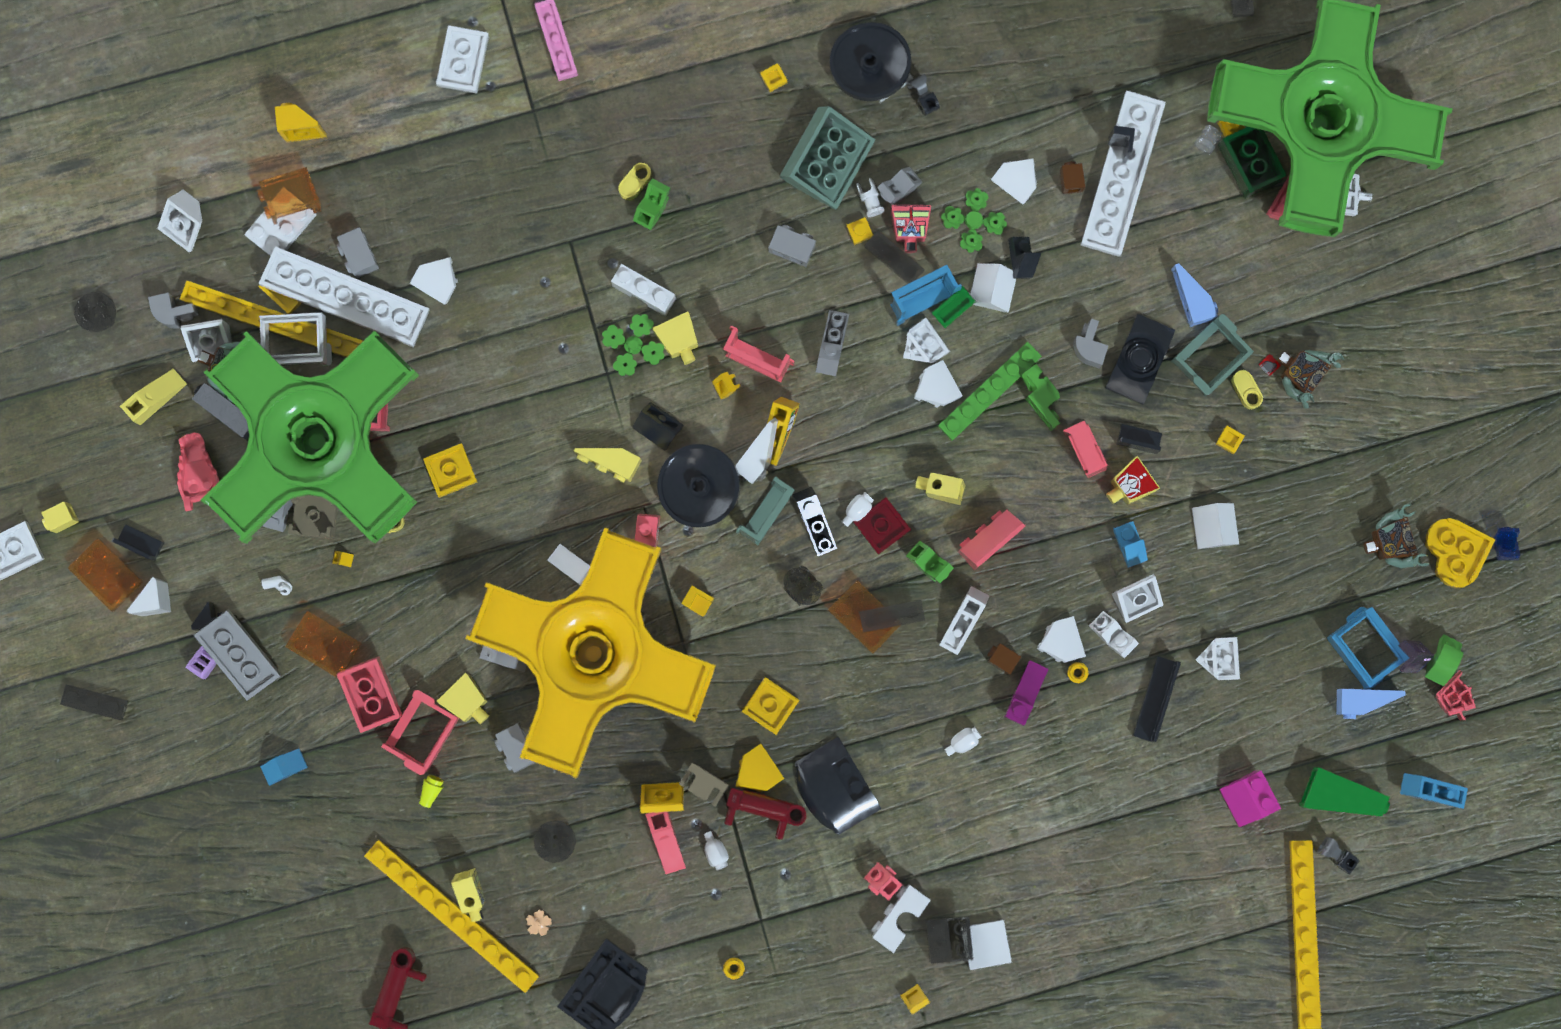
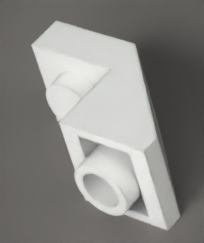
M1104 611L1089 625L1112 650L1123 658L1139 644L1135 638L1120 627L1115 619Z

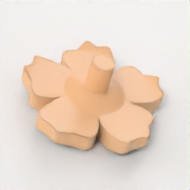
M541 910L534 912V916L528 915L526 918L527 925H531L528 928L530 934L536 935L539 931L541 936L546 935L549 930L547 926L552 924V919L548 915L544 916V911Z

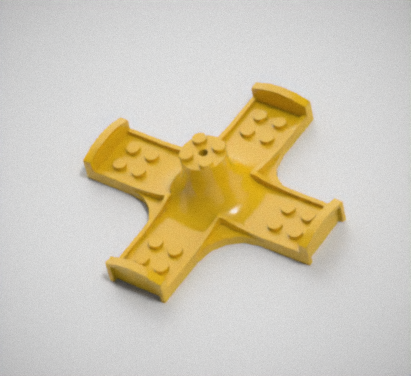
M604 528L587 576L579 589L567 598L553 602L533 600L486 583L485 587H487L480 611L470 636L466 635L465 639L514 656L527 664L537 678L540 691L538 708L519 758L542 764L578 778L594 730L602 716L615 706L630 702L646 704L696 722L716 665L669 649L655 641L644 627L641 614L643 597L656 561L661 553L660 547H653Z

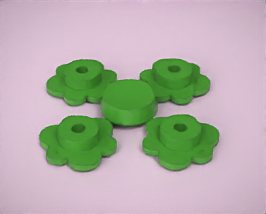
M979 188L966 193V206H971L972 210L966 217L961 214L960 208L954 209L952 206H948L945 209V213L941 215V219L944 221L943 225L947 229L952 227L958 229L964 221L971 229L968 233L962 234L960 247L967 249L969 253H972L974 250L979 251L982 248L981 241L983 237L977 235V231L974 229L980 228L983 224L987 227L988 233L994 232L996 235H1000L1003 232V228L1007 226V222L1004 221L1005 216L1000 212L996 214L991 212L983 220L982 215L978 211L980 208L986 207L988 194L981 192Z
M646 314L642 316L634 315L632 317L633 323L630 324V329L634 330L635 336L627 338L626 341L623 336V330L617 329L615 325H610L607 331L605 330L602 333L604 346H611L613 349H616L618 345L624 344L625 350L628 352L624 356L618 355L617 361L613 364V368L619 371L620 376L625 374L631 376L635 373L634 367L637 366V362L633 360L632 354H637L641 350L644 354L643 359L646 362L650 361L652 365H657L665 357L663 353L664 346L661 343L656 344L654 341H651L649 345L643 346L641 339L638 338L643 336V334L649 335L650 329L654 326L653 321L648 319Z

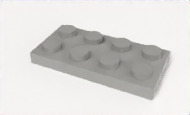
M229 609L194 634V637L246 700L252 698L281 676L279 670Z

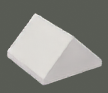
M977 264L971 289V295L977 301L974 305L1008 313L1016 279L1013 277V270L1001 264Z
M222 319L181 326L192 362L198 360L202 350L214 355L217 347H221L224 343H232L230 326Z
M1215 503L1192 508L1197 549L1239 545L1234 503Z
M1154 574L1112 593L1126 623L1163 606Z
M152 577L127 612L138 616L171 612L168 583Z

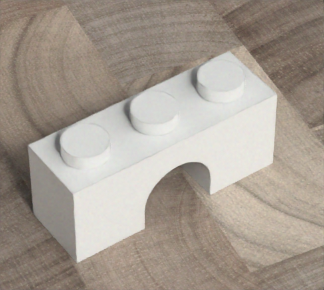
M623 264L620 265L611 280L614 288L630 297L633 295L639 298L649 308L665 317L676 300L674 293Z
M909 884L907 887L902 886L896 894L898 900L894 905L892 903L889 904L884 911L886 917L882 922L878 920L871 930L874 932L872 937L893 953L906 936L905 933L897 928L896 920L898 916L903 912H910L919 917L930 902L929 898Z

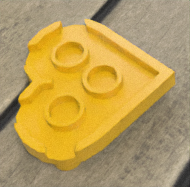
M1447 518L1440 519L1430 526L1427 531L1425 546L1437 557L1435 575L1447 586L1463 588L1473 583L1478 577L1496 539L1458 520Z

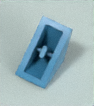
M300 748L275 757L261 766L269 786L308 768Z

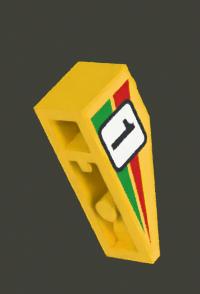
M779 397L773 401L768 422L773 418L778 420L770 464L775 466L780 460L800 403L784 397Z

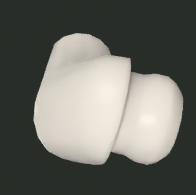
M282 576L262 579L263 589L275 587L282 595H288L292 591L291 583Z

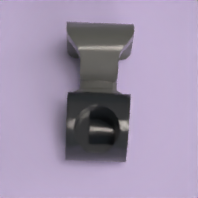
M922 74L909 81L907 88H915L917 90V95L919 96L917 100L918 106L923 115L926 116L940 109V105L935 93L928 92L926 85L927 77L925 74Z
M1326 837L1316 851L1319 855L1334 859L1335 866L1349 875L1359 863V859L1349 851H1341L1338 843L1330 837Z

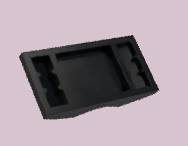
M1137 314L1105 389L1143 405L1169 348L1175 329Z

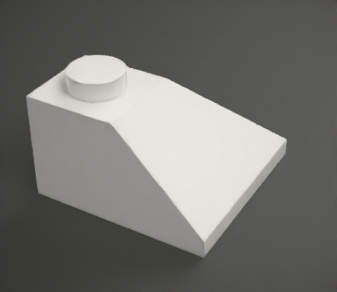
M184 190L169 197L157 228L189 253L193 250L202 224L199 201Z

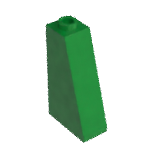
M1314 767L1299 807L1382 817L1390 807V802H1388L1390 797L1322 768Z

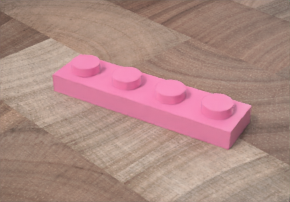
M545 0L535 3L534 5L558 80L562 81L578 76L555 1Z

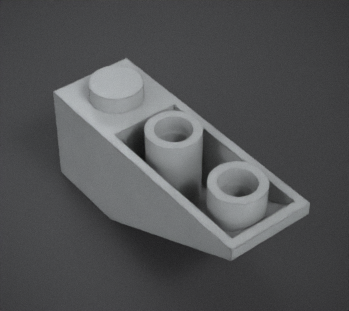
M829 310L818 357L817 373L836 376L849 314Z

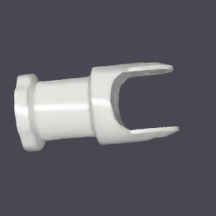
M869 178L871 184L869 191L863 193L859 184H857V189L861 201H864L867 208V217H873L883 213L885 210L884 207H881L877 196L879 194L874 181Z

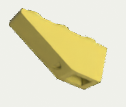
M172 369L134 393L120 407L133 422L142 425L184 388L187 383Z
M575 448L574 450L575 454L578 455L577 459L586 464L589 461L596 464L595 468L603 473L607 471L613 473V478L622 483L625 480L631 482L642 461L640 457L623 448Z

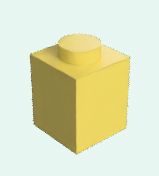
M65 501L41 512L44 517L42 519L44 527L54 533H58L79 522L72 505Z

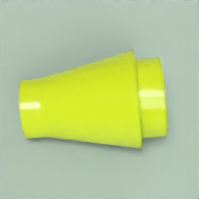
M428 775L427 779H424L421 799L419 801L420 805L431 808L432 803L444 787L442 785L444 781L441 778Z

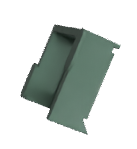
M1224 314L1214 319L1171 360L1202 391L1204 396L1211 394L1254 352L1236 333L1237 327ZM1219 330L1240 354L1209 384H1206L1185 363V360L1215 331Z
M777 476L771 482L773 487L746 527L740 525L736 530V534L741 532V535L756 545H759L795 491V489L778 479Z

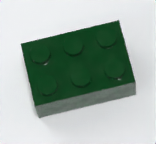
M1246 127L1222 138L1218 144L1245 199L1281 183L1287 176L1264 130Z

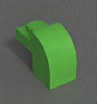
M652 178L648 184L645 197L637 206L633 221L651 230L667 205L670 187Z
M921 541L906 555L920 571L934 582L941 583L954 569L950 563L940 558L929 546Z
M1443 634L1439 639L1436 654L1427 664L1425 677L1444 686L1453 676L1461 662L1464 653L1461 651L1462 643Z

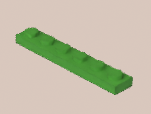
M1027 342L938 425L940 430L953 441L1042 356Z

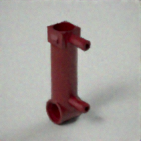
M731 788L724 824L731 826L736 810L779 821L775 838L782 840L787 824L793 826L802 825L806 820L807 813L803 806L747 790L742 791ZM799 809L802 812V818L799 821H793L790 818L792 810Z
M403 947L392 954L391 963L369 1025L381 1029H408V1025L393 1020L407 978L411 977L424 982L427 976L425 973L411 969L416 958L412 949ZM400 953L408 956L407 964L400 963L398 959Z

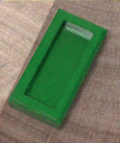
M962 286L961 290L950 296L932 314L946 329L977 301Z

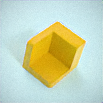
M691 586L681 604L704 617L714 598Z

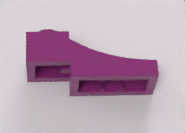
M1031 660L1028 661L1004 718L1025 726L1049 670L1048 668Z

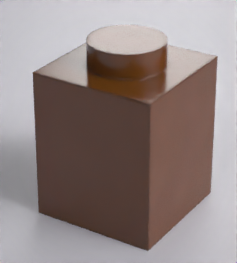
M1075 161L1064 163L1059 170L1062 194L1083 192L1086 186L1082 163L1076 164Z
M1001 643L997 647L993 645L987 654L990 657L987 662L1007 675L1012 673L1021 658L1020 655Z

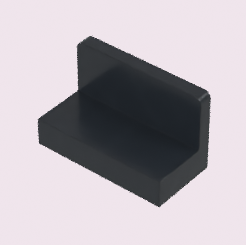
M1114 126L1108 137V145L1124 147L1122 163H1126L1132 154L1135 128Z
M650 401L641 410L633 425V429L666 451L673 438L682 430L684 425Z
M1121 424L1116 445L1157 454L1161 451L1162 433Z
M125 524L118 539H112V542L153 561L156 560L164 545V542Z

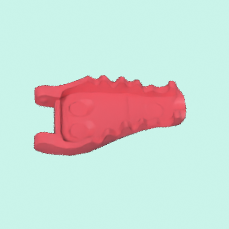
M200 433L186 434L179 438L181 455L179 456L177 484L185 511L193 510V503L201 501L220 481L217 471L206 451L203 436Z

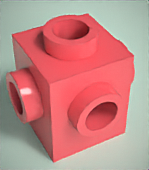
M879 862L864 877L870 883L868 888L875 895L881 893L888 901L902 886L894 877L897 873L888 865L884 868Z

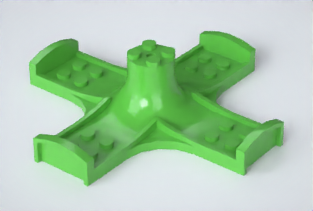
M1317 0L1316 8L1319 10L1310 54L1300 65L1290 69H1267L1225 59L1216 67L1207 121L1215 123L1217 120L1271 132L1285 145L1291 158V170L1283 215L1279 218V226L1321 236L1335 237L1340 234L1343 229L1350 183L1355 170L1365 160L1375 156H1387L1425 164L1428 169L1436 170L1444 163V160H1440L1446 120L1447 116L1452 113V108L1406 99L1393 94L1379 81L1373 68V47L1381 6L1379 4L1370 7L1342 0Z
M246 331L244 333L246 337L210 372L206 369L203 373L240 409L247 420L250 435L247 450L238 464L201 501L209 505L238 534L241 542L248 544L253 539L252 535L291 499L306 495L323 497L336 505L370 541L377 543L414 507L417 501L378 463L372 454L369 442L370 427L377 413L411 380L414 381L419 376L418 373L377 332L373 331L342 363L325 375L310 378L298 376L283 368Z

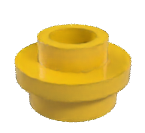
M1080 662L1071 664L1067 670L1068 678L1074 683L1084 682L1089 674L1086 665ZM1075 669H1079L1081 671V675L1079 677H1076L1074 675Z
M733 957L725 962L723 969L728 978L738 979L743 975L745 966L742 960ZM736 964L738 971L732 972L730 966Z

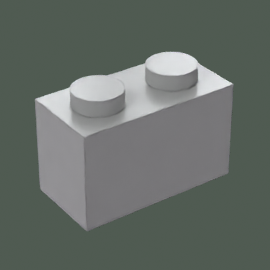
M778 225L768 249L771 254L807 267L816 246V240H813L814 237L807 233H802L801 235L794 232V229L787 225H783V227Z
M360 227L337 237L339 241L337 248L341 256L345 255L348 261L345 263L349 274L353 273L356 278H359L379 269L365 234Z
M520 723L495 735L497 738L495 744L500 752H504L506 756L504 762L509 771L513 770L516 773L536 763L519 758L527 738Z

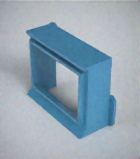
M948 265L891 292L894 299L890 306L898 319L896 322L897 326L903 324L906 319L948 299L955 292L961 290L962 284H957ZM941 277L940 279H938V280H936V281H934V282H932V283H930V284H928V285H926V286H924V287H922V288H920V289H918V290H916V291H914V292H912V293H910V294H908V295H906V296H904V297H902V298L899 299V297H901V296H903V295H905V294H907V293H909V292H911V291H913V290H915V289H917V288H919V287H921V286H923V285H925V284H927V283H929V282H931V281H933V280H935V279Z
M1373 607L1358 608L1346 618V624L1327 637V640L1365 690L1372 689L1387 674L1411 658ZM1365 618L1369 620L1397 657L1394 662L1372 678L1341 638L1343 634Z

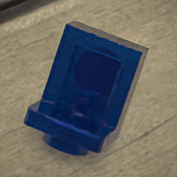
M1503 527L1498 529L1494 536V539H1496L1494 546L1497 560H1519L1521 556L1517 537L1520 534L1519 528Z

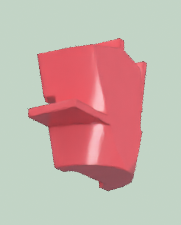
M1461 670L1435 695L1442 710L1449 716L1456 714L1460 721L1465 720L1461 712L1476 708L1470 691L1472 687L1466 686L1459 679L1463 674Z

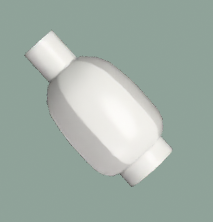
M865 492L862 495L855 496L847 506V516L841 522L848 527L852 521L861 520L871 510V503L874 500Z
M975 727L972 729L964 728L952 738L951 745L944 750L948 756L955 752L965 753L978 744V739L981 738V735Z
M712 831L705 833L704 836L707 842L704 850L709 864L715 867L716 870L727 867L729 856L725 846L720 840L714 838Z

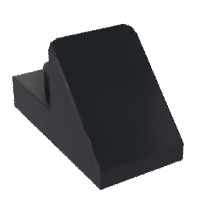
M1030 237L1009 238L1014 279L1033 278L1041 252L1031 251Z
M208 602L192 623L191 630L199 631L217 618L214 603ZM224 612L217 613V617Z

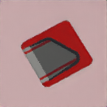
M1269 354L1259 366L1271 376L1281 364Z

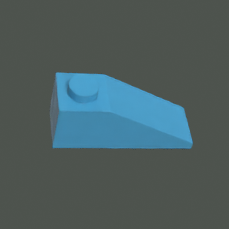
M1404 773L1400 794L1464 809L1468 788L1424 776Z

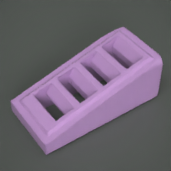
M201 646L185 668L201 679H206L216 666V662ZM201 657H206L210 660V662L206 663L201 659ZM197 663L205 667L203 671L196 666Z

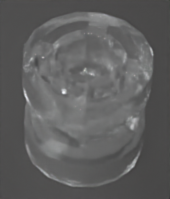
M1205 125L1201 137H1198L1194 144L1201 151L1211 154L1215 149V143L1219 142L1223 135L1215 127Z

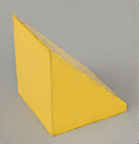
M335 551L332 564L351 567L354 555Z

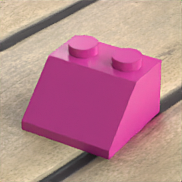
M1255 770L1219 789L1238 827L1262 819L1281 809L1261 770Z

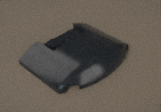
M839 737L795 762L796 781L803 801L813 816L823 826L835 831V834L843 833L882 809Z
M606 938L557 1007L586 1029H616L629 1017L637 1006L645 989L648 968Z

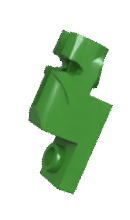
M1035 364L1021 375L1028 390L1032 391L1026 398V401L1050 431H1052L1060 424L1058 421L1060 418L1053 409L1050 411L1049 407L1060 398V395L1048 377L1039 379L1043 371Z

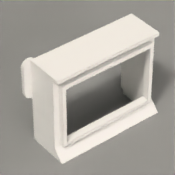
M323 313L259 316L261 346L268 353L270 323L317 321L318 353L271 355L280 365L321 363L323 366L331 365L332 349L331 345L327 343L326 316Z

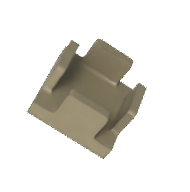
M694 762L691 763L679 785L683 787L691 773L695 774L696 777L688 790L706 801L715 788L719 789L718 795L711 804L716 807L729 784Z

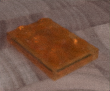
M98 538L68 567L112 612L143 583Z
M856 581L828 609L872 654L902 625L859 581Z
M307 611L285 647L338 678L337 674L347 669L362 643Z

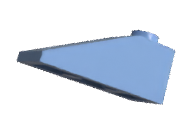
M1175 264L1171 270L1189 326L1192 327L1214 320L1218 313L1216 302L1212 301L1211 296L1180 264Z
M1337 689V714L1343 715V719H1356V715H1364L1405 696V691Z

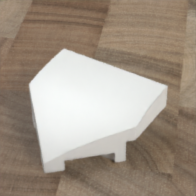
M1034 158L1003 163L991 180L1020 203L1025 204L1037 188Z
M451 257L420 265L410 284L439 302L447 304L458 282L451 265Z
M927 318L907 332V342L903 356L905 359L935 363L950 352Z
M943 360L924 369L923 373L919 376L920 381L914 399L924 400L938 408L940 405L945 406L962 397Z
M1074 616L1052 622L1051 625L1047 626L1044 638L1037 647L1041 652H1046L1055 658L1057 662L1063 661L1065 663L1086 656Z
M1237 637L1216 638L1196 659L1199 664L1218 680L1240 679Z

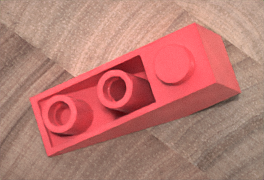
M669 812L647 813V821L665 874L685 869L686 866Z

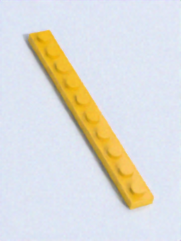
M186 281L179 299L188 304L192 303L197 307L259 328V316L286 315L190 281ZM310 322L269 324L270 332L317 347L316 324ZM326 328L327 343L331 345L332 353L347 358L363 342V340Z
M377 840L364 856L524 993L539 978V974L476 921L472 922L467 913L462 914L460 907L381 840Z
M1312 840L1289 841L1298 1029H1321Z

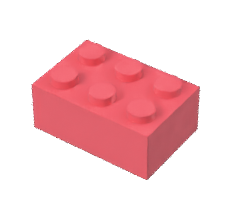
M379 656L342 670L337 674L360 733L402 716L401 709Z

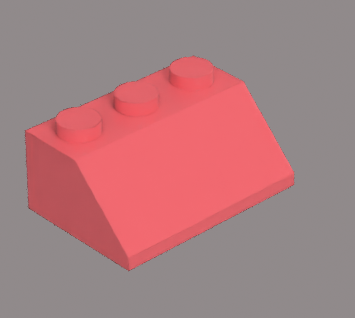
M999 510L991 517L992 523L988 526L983 524L975 531L977 535L972 540L968 537L960 544L959 554L974 571L1025 527L1008 510L1003 513Z

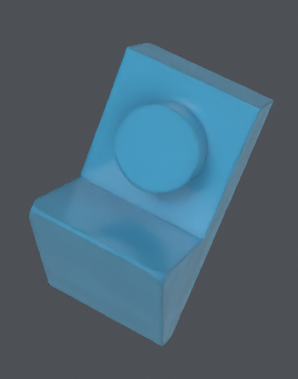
M1133 521L1113 529L1128 568L1148 560L1144 540H1140Z

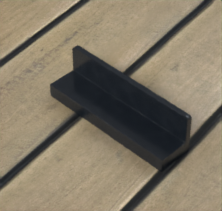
M1157 656L1132 736L1152 743L1157 742L1181 662Z

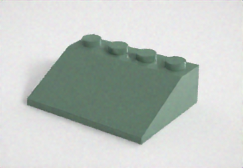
M830 106L818 107L779 177L796 189L837 210L875 139Z

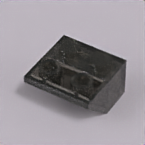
M969 916L925 919L929 962L931 964L973 960Z

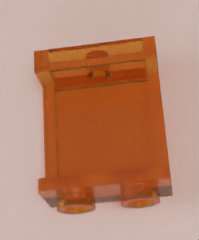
M307 167L259 181L260 190H257L260 201H265L267 207L263 208L267 219H272L273 225L278 224L277 219L310 208H312L313 213L321 212L320 201Z

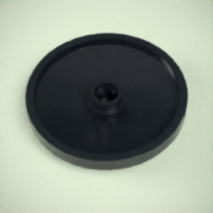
M877 22L861 23L847 29L835 41L830 53V70L836 85L848 96L862 101L882 100L895 94L905 84L911 70V52L905 38L894 28Z
M704 444L688 445L672 453L662 465L657 482L658 496L665 511L677 522L690 527H708L724 520L735 508L741 489L740 476L731 458L720 449Z

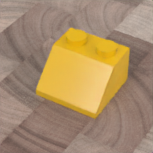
M282 103L281 106L275 107L277 131L286 142L327 137L320 124L296 104Z

